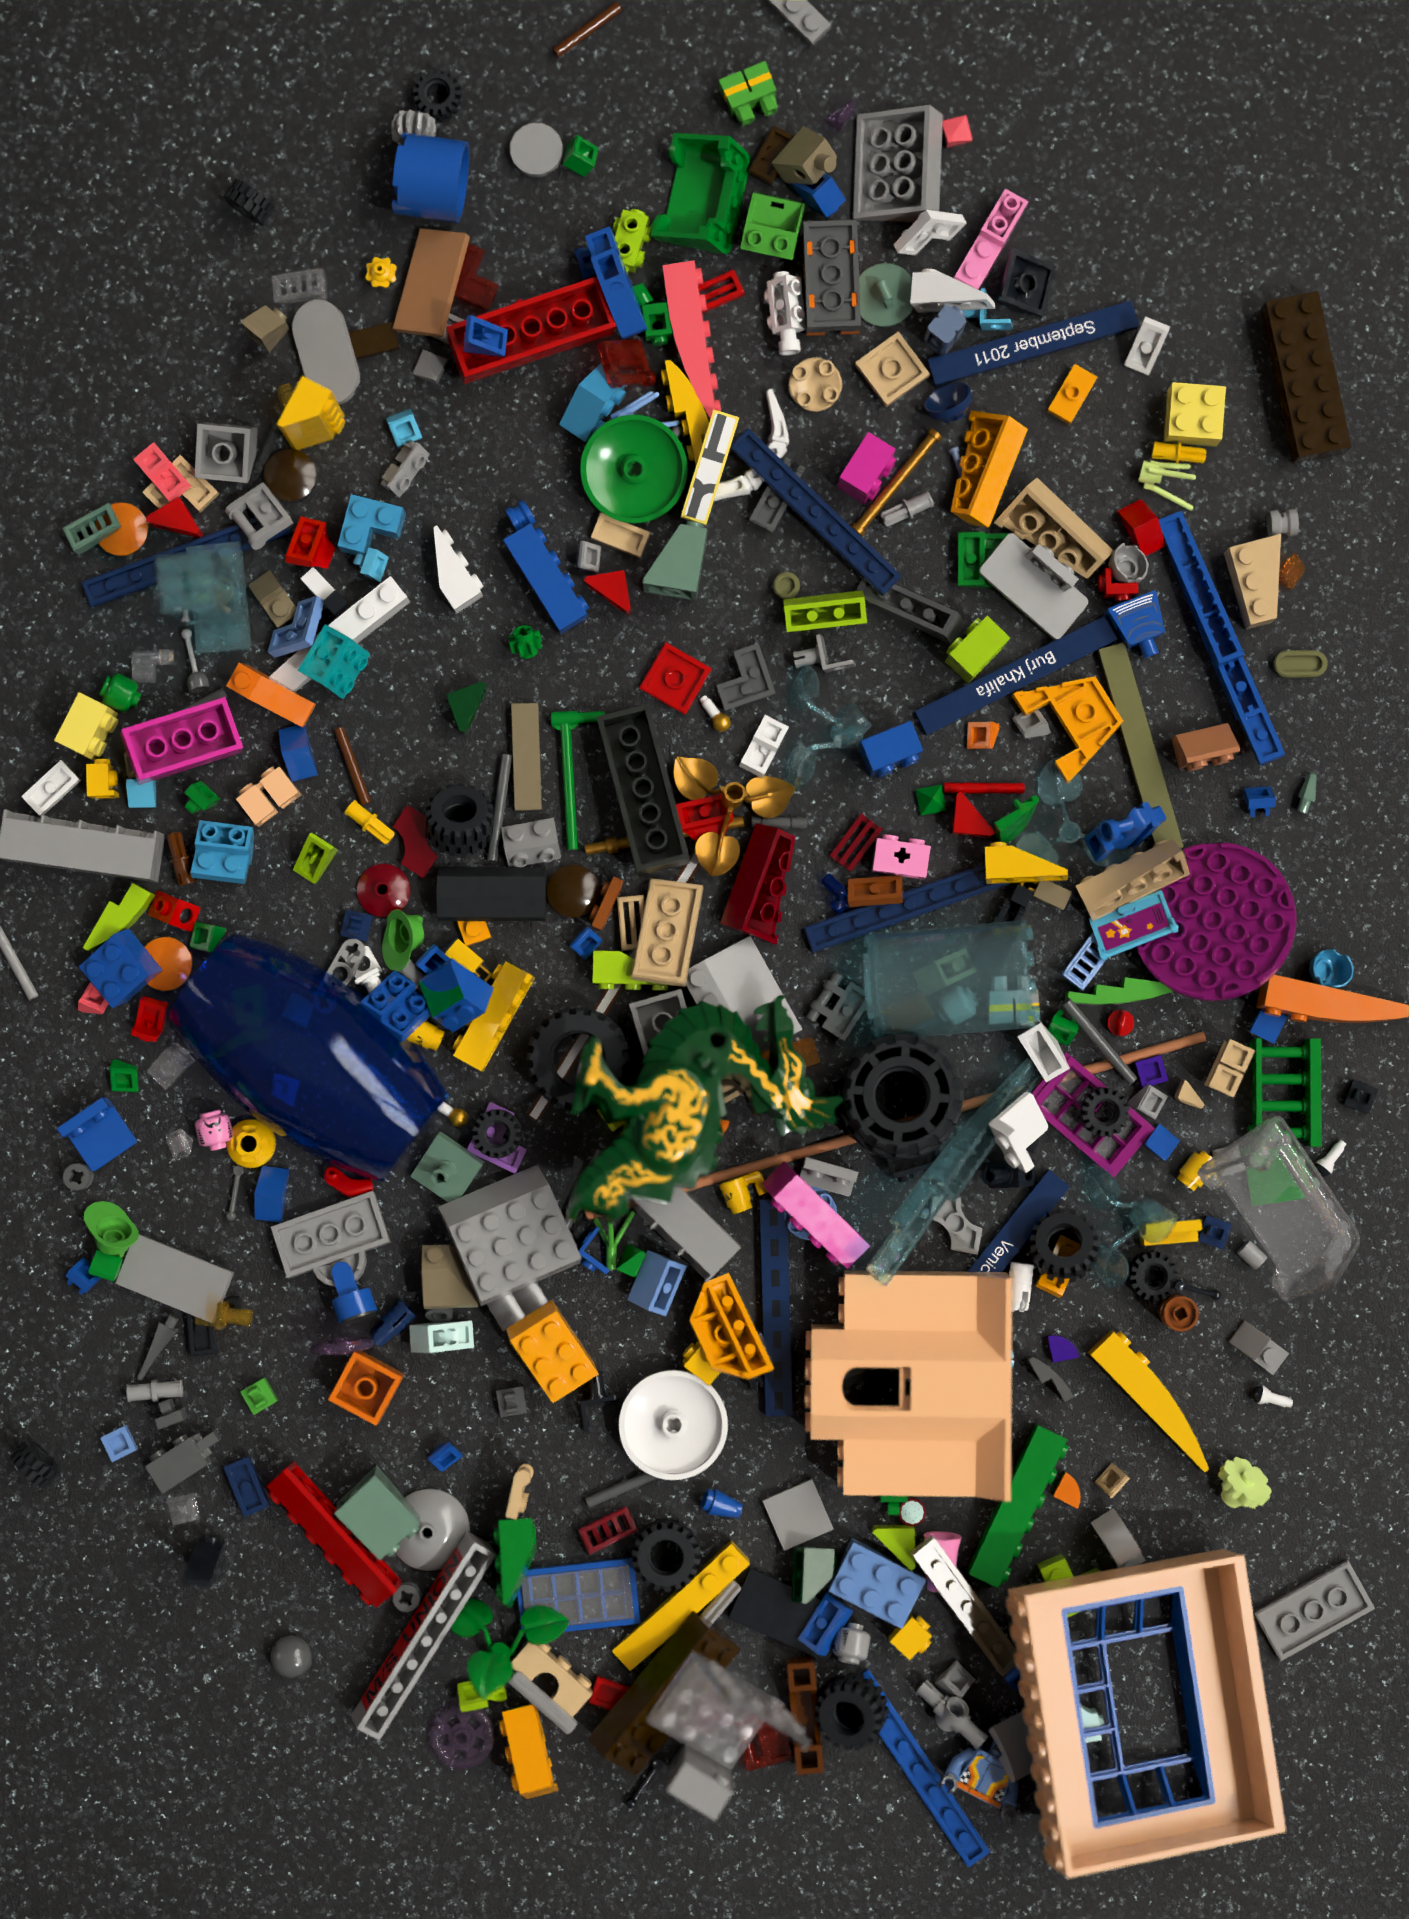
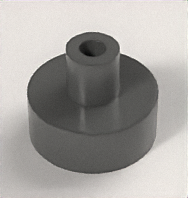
M453 1308L426 1309L425 1316L433 1322H447L453 1317Z

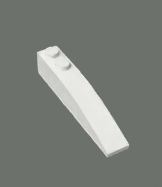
M390 576L328 626L359 643L409 604L410 601ZM312 646L298 650L270 677L296 692L311 680V678L300 673L298 668Z

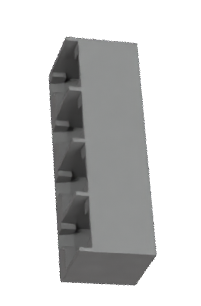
M4 809L0 832V859L9 862L158 883L165 835L158 831H154L153 834L126 829L119 825L116 828L90 824L82 820L76 823L50 818L46 815L35 817Z
M674 1187L671 1203L666 1205L627 1197L628 1204L634 1200L639 1205L633 1208L650 1225V1228L656 1230L678 1252L679 1256L684 1257L705 1279L706 1283L741 1248V1245L682 1188Z

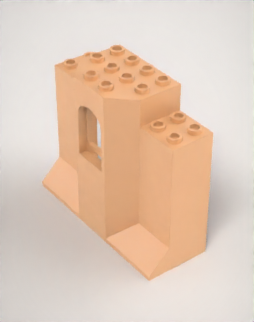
M844 1270V1277H839V1296H844V1304H839V1323L844 1324H811V1331H806V1350H811V1358H806V1380H811V1385H806V1408H811V1412H805V1432H811V1439L838 1440V1460H843V1467L837 1468L838 1487H843V1495L961 1496L1011 1501L1012 1278L1006 1272ZM855 1367L900 1368L899 1406H855L849 1404L842 1393V1380L845 1373ZM905 1379H911V1395H905Z

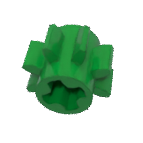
M519 626L514 629L513 635H509L511 653L515 654L518 652L519 657L523 659L534 657L537 655L538 649H542L540 631L536 630L533 632L531 626Z

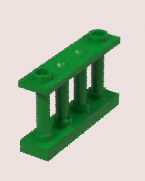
M1262 1038L1251 1039V1044H1248L1247 1047L1255 1051L1251 1058L1252 1125H1248L1247 1128L1248 1141H1252V1146L1262 1147V1138H1301L1302 1141H1305V1146L1322 1147L1321 1039H1305V1044H1302L1301 1047H1262ZM1262 1057L1301 1058V1060H1305V1071H1302L1301 1074H1262ZM1262 1084L1301 1085L1305 1087V1098H1302L1301 1101H1262ZM1262 1111H1301L1302 1114H1305V1125H1302L1301 1128H1262Z

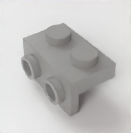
M554 818L501 827L505 855L509 867H524L535 863L551 862L561 858Z

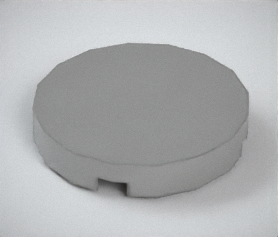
M530 123L522 126L514 134L510 143V155L514 165L521 173L530 177H543L559 166L563 156V145L559 135L552 127L543 123Z

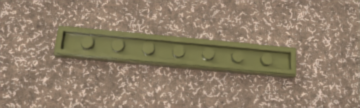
M1125 643L1098 649V655L1112 703L1123 719L1120 731L1141 803L1148 802L1151 808L1161 806L1166 816V820L1151 834L1153 844L1155 845L1159 841H1168L1174 838L1178 846L1183 848L1184 846Z

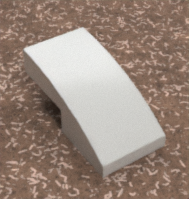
M765 715L739 766L763 778L789 727Z

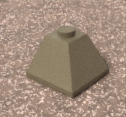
M422 1245L424 1309L478 1307V1299L456 1248L452 1245Z

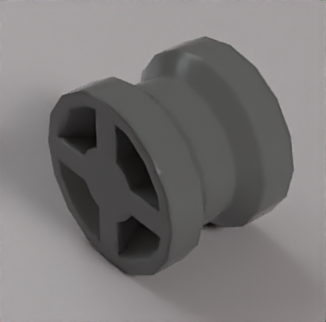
M84 1163L69 1165L63 1173L64 1184L71 1190L86 1189L94 1180L93 1171Z
M403 1582L393 1594L395 1607L402 1612L414 1610L422 1597L420 1587L414 1582Z

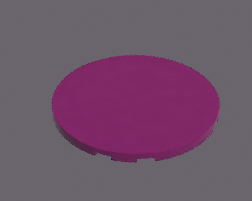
M1222 842L1213 844L1202 843L1185 848L1182 852L1185 855L1190 875L1159 889L1164 894L1171 916L1178 925L1179 932H1172L1137 946L1138 953L1148 970L1159 982L1182 996L1203 1001H1220L1245 995L1268 981L1282 966L1291 950L1297 923L1296 907L1291 890L1280 871L1268 859L1247 847Z

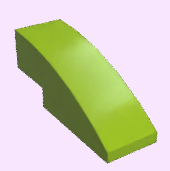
M132 883L120 905L109 901L83 948L94 952L115 933L129 929L146 911L155 894Z

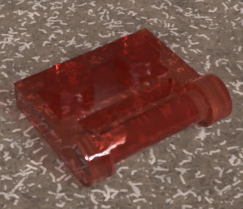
M641 340L602 341L596 345L607 383L611 388H621L623 385L635 384L648 387L655 384L656 375L649 369ZM636 369L637 374H622L618 370Z
M779 1704L732 1716L733 1724L737 1726L744 1751L746 1771L793 1759ZM755 1721L764 1754L762 1757H756L747 1723Z

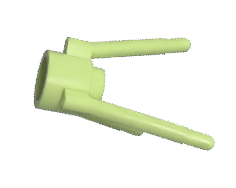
M1152 460L1150 462L1143 461L1138 481L1145 483L1143 489L1152 490L1190 511L1193 510L1192 505L1154 485L1155 483L1160 484L1162 475L1195 480V475L1165 470L1190 469V464L1165 463Z

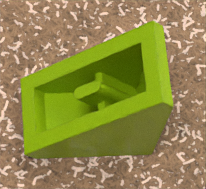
M310 833L293 871L316 884L338 849Z
M874 1525L871 1528L872 1533L911 1571L915 1568V1559L910 1553L915 1549L914 1526Z

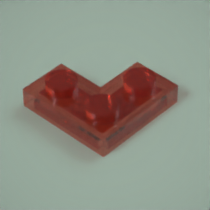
M468 243L454 297L489 311L499 290V284L476 275L484 258L485 250Z

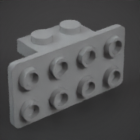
M1013 533L1006 535L979 568V574L1054 640L1060 639L1088 605V599L1074 587V584L1079 579L1074 575V571L1070 566L1064 563L1061 564L1056 560L1054 553L1048 547L1037 544L1030 548Z

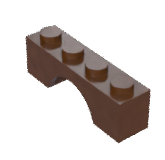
M813 1656L786 1658L797 1775L824 1773L821 1735L817 1728L819 1722H815L814 1717L817 1713L815 1711L817 1687Z

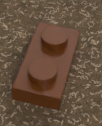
M901 875L848 879L849 907L903 903V880Z
M613 877L611 882L606 880L600 894L604 896L601 906L595 905L589 918L593 921L592 927L603 931L624 884L623 880Z

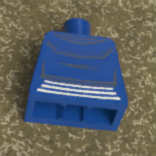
M1156 590L1110 607L1105 611L1106 618L1121 642L1125 643L1126 649L1139 645L1144 659L1159 653L1154 639L1162 636L1165 633Z

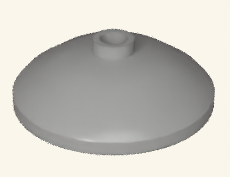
M439 1489L417 1490L404 1498L420 1515V1523L418 1524L420 1528L411 1538L408 1539L405 1536L398 1543L400 1547L395 1553L403 1562L415 1569L424 1571L439 1570L445 1566L467 1531L470 1532L469 1518L463 1505L453 1495ZM430 1528L433 1532L432 1536H424L423 1529Z

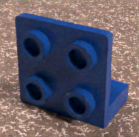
M109 1098L99 1099L57 1128L62 1137L70 1138L93 1172L137 1143V1139Z

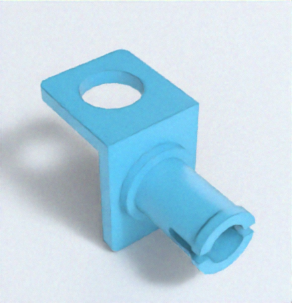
M981 288V291L986 293L985 288ZM987 309L962 310L966 315L965 318H978L982 330H1012L1011 319H986Z

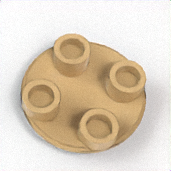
M809 358L800 362L794 367L789 378V391L793 400L800 407L809 411H822L831 407L839 398L842 389V380L837 368L831 361L822 358Z

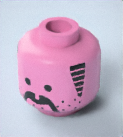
M221 1110L199 1114L200 1119L195 1122L199 1144L201 1146H210L211 1151L225 1148L226 1142L233 1137L229 1116L221 1113Z

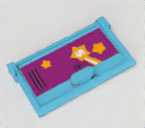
M1162 890L1123 905L1116 911L1095 921L1089 918L1102 961L1172 932H1179L1178 925L1171 916Z

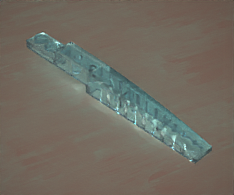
M1027 1058L974 1113L924 1173L889 1222L894 1229L866 1268L879 1284L888 1285L947 1199L952 1202L957 1200L993 1148L996 1141L989 1123L1023 1093H1031L1042 1075L1031 1058Z

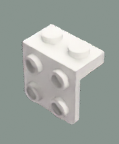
M1025 1092L989 1123V1126L995 1136V1141L1005 1155L1004 1158L1012 1168L1018 1167L1027 1173L1034 1167V1164L1026 1148L1047 1131L1048 1124L1033 1094Z

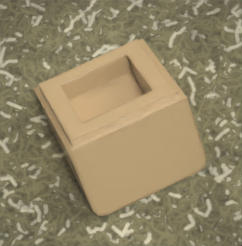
M1185 1079L1181 1080L1174 1096L1175 1100L1196 1109L1203 1108L1204 1103Z

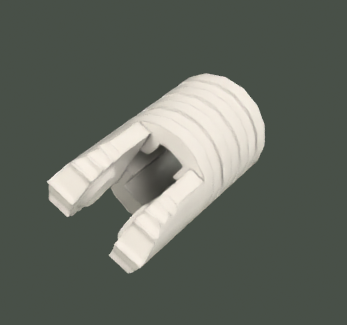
M1010 1262L1009 1276L1012 1278V1312L1019 1310V1312L1028 1311L1034 1269L1033 1264Z

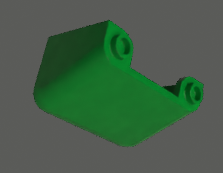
M673 133L672 142L668 147V155L677 166L667 215L658 214L651 223V236L657 241L716 254H728L733 245L748 171L750 169L749 154L730 136Z

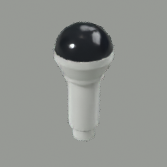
M1339 1140L1325 1157L1316 1162L1315 1171L1318 1175L1326 1177L1333 1172L1334 1163L1346 1146L1344 1141Z
M1263 1385L1256 1386L1252 1391V1399L1257 1404L1272 1403L1290 1408L1293 1404L1292 1399L1272 1393Z

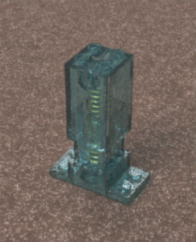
M241 542L186 547L187 554L155 557L161 613L181 622L189 621V624L194 626L197 654L252 649Z

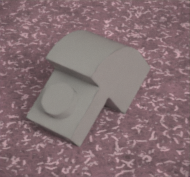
M1114 1508L1091 1522L1118 1568L1139 1565L1145 1561L1139 1546Z

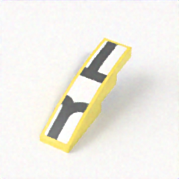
M713 410L680 518L706 526L739 417Z

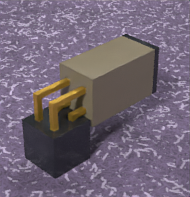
M1050 881L1032 882L1037 885L1035 889L1030 887L1027 889L1023 887L1024 882H1021L1020 885H1016L1009 899L1012 903L1026 908L1032 896V898L1062 912H1066L1074 892Z

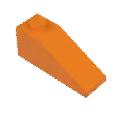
M238 663L226 685L247 699L301 727L305 726L316 705L314 702L252 666Z

